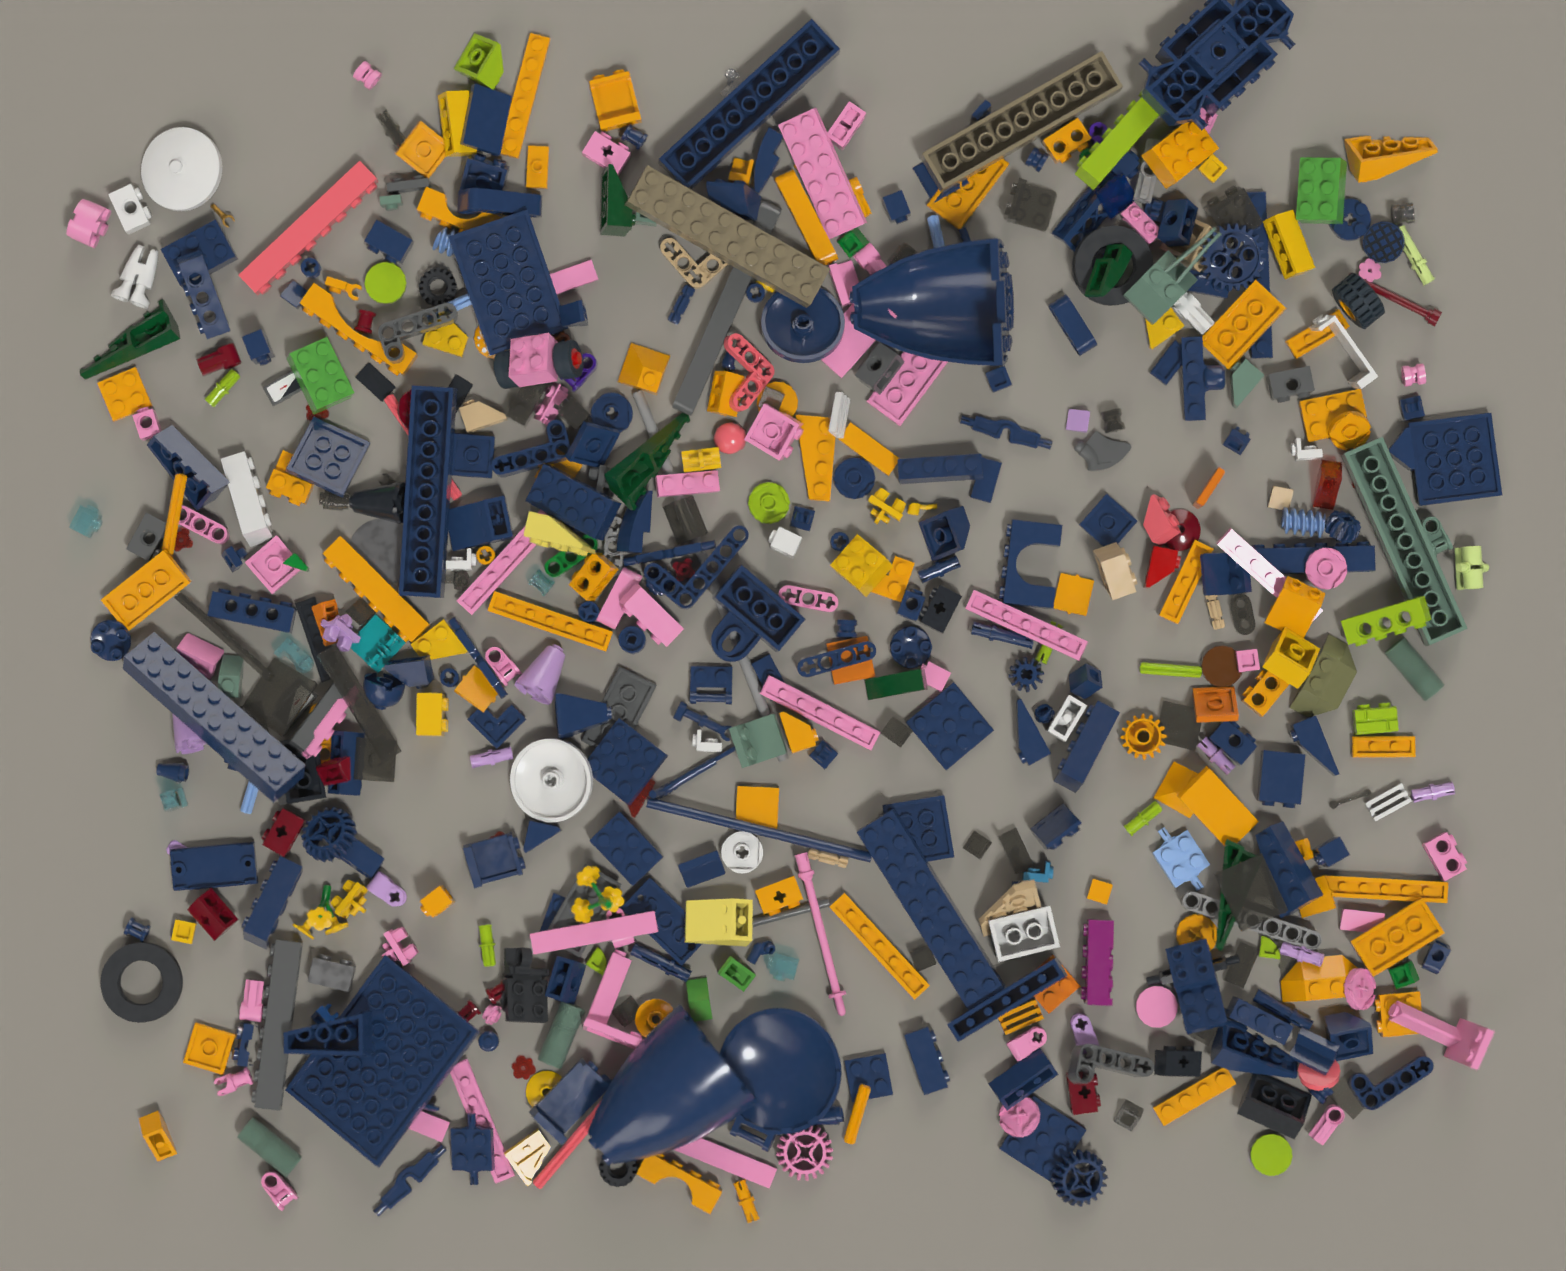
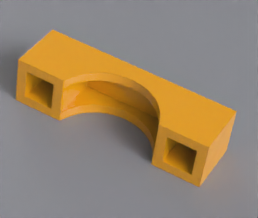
M428 187L425 188L417 207L421 218L432 221V219L440 221L439 225L447 227V229L455 227L459 229L458 233L502 218L492 213L483 212L471 219L458 218L449 211L446 195Z
M663 1153L644 1158L636 1175L653 1184L666 1177H676L683 1180L691 1190L692 1205L711 1214L722 1193V1190L719 1189L720 1184L713 1180L704 1181L701 1179L702 1175L692 1169L690 1172L682 1169L684 1165L673 1159L671 1162L664 1159L665 1155Z

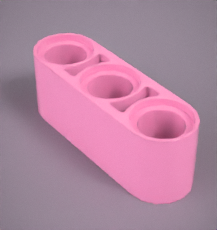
M182 505L181 510H186L187 517L185 520H179L180 525L217 544H224L229 540L230 533L226 527ZM204 519L206 522L205 528L197 530L196 522ZM217 529H223L224 537L220 540H216L214 537Z
M623 567L596 621L616 630L625 613L621 609L623 605L619 600L636 583L639 585L643 576Z

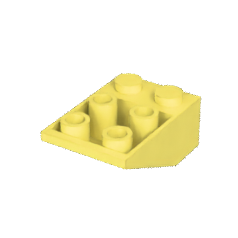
M529 511L523 536L529 538L530 543L546 548L549 546L559 551H570L582 556H587L588 553L595 554L596 550L562 521L548 515Z
M733 898L687 900L685 905V943L747 947L752 942L753 900Z

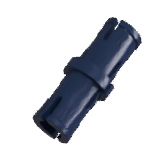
M954 555L944 561H936L934 565L917 572L923 584L938 576L941 578L945 573L960 568L961 565L957 556Z

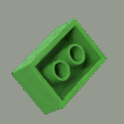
M1300 157L1296 210L1297 221L1304 224H1343L1347 162L1342 158Z
M328 337L289 353L287 361L313 414H317L352 398L354 391Z

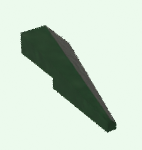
M163 299L157 302L159 306L151 313L147 311L143 314L144 319L140 323L128 327L108 345V351L102 356L96 355L93 358L95 362L86 369L81 368L79 370L80 375L86 380L180 340L179 326Z
M681 413L604 474L610 490L630 510L634 511L637 508L635 503L640 495H645L647 491L645 487L651 477L655 478L671 453L669 448L674 440H679L681 436L679 432L683 425L690 422L689 415Z
M1228 839L1225 841L1216 936V948L1219 951H1222L1262 861L1261 857L1244 850L1245 847Z

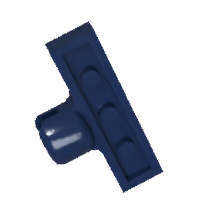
M1202 336L1181 337L1185 421L1206 420L1205 393L1209 390H1222L1225 387V370L1222 365L1204 364Z

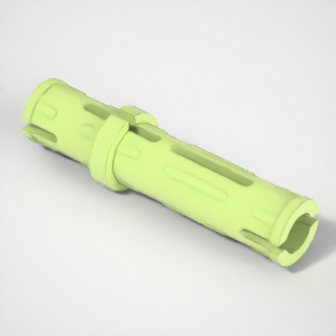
M1405 225L1399 227L1405 237L1403 250L1412 264V270L1416 271L1423 286L1435 280L1426 265L1427 260L1422 258Z

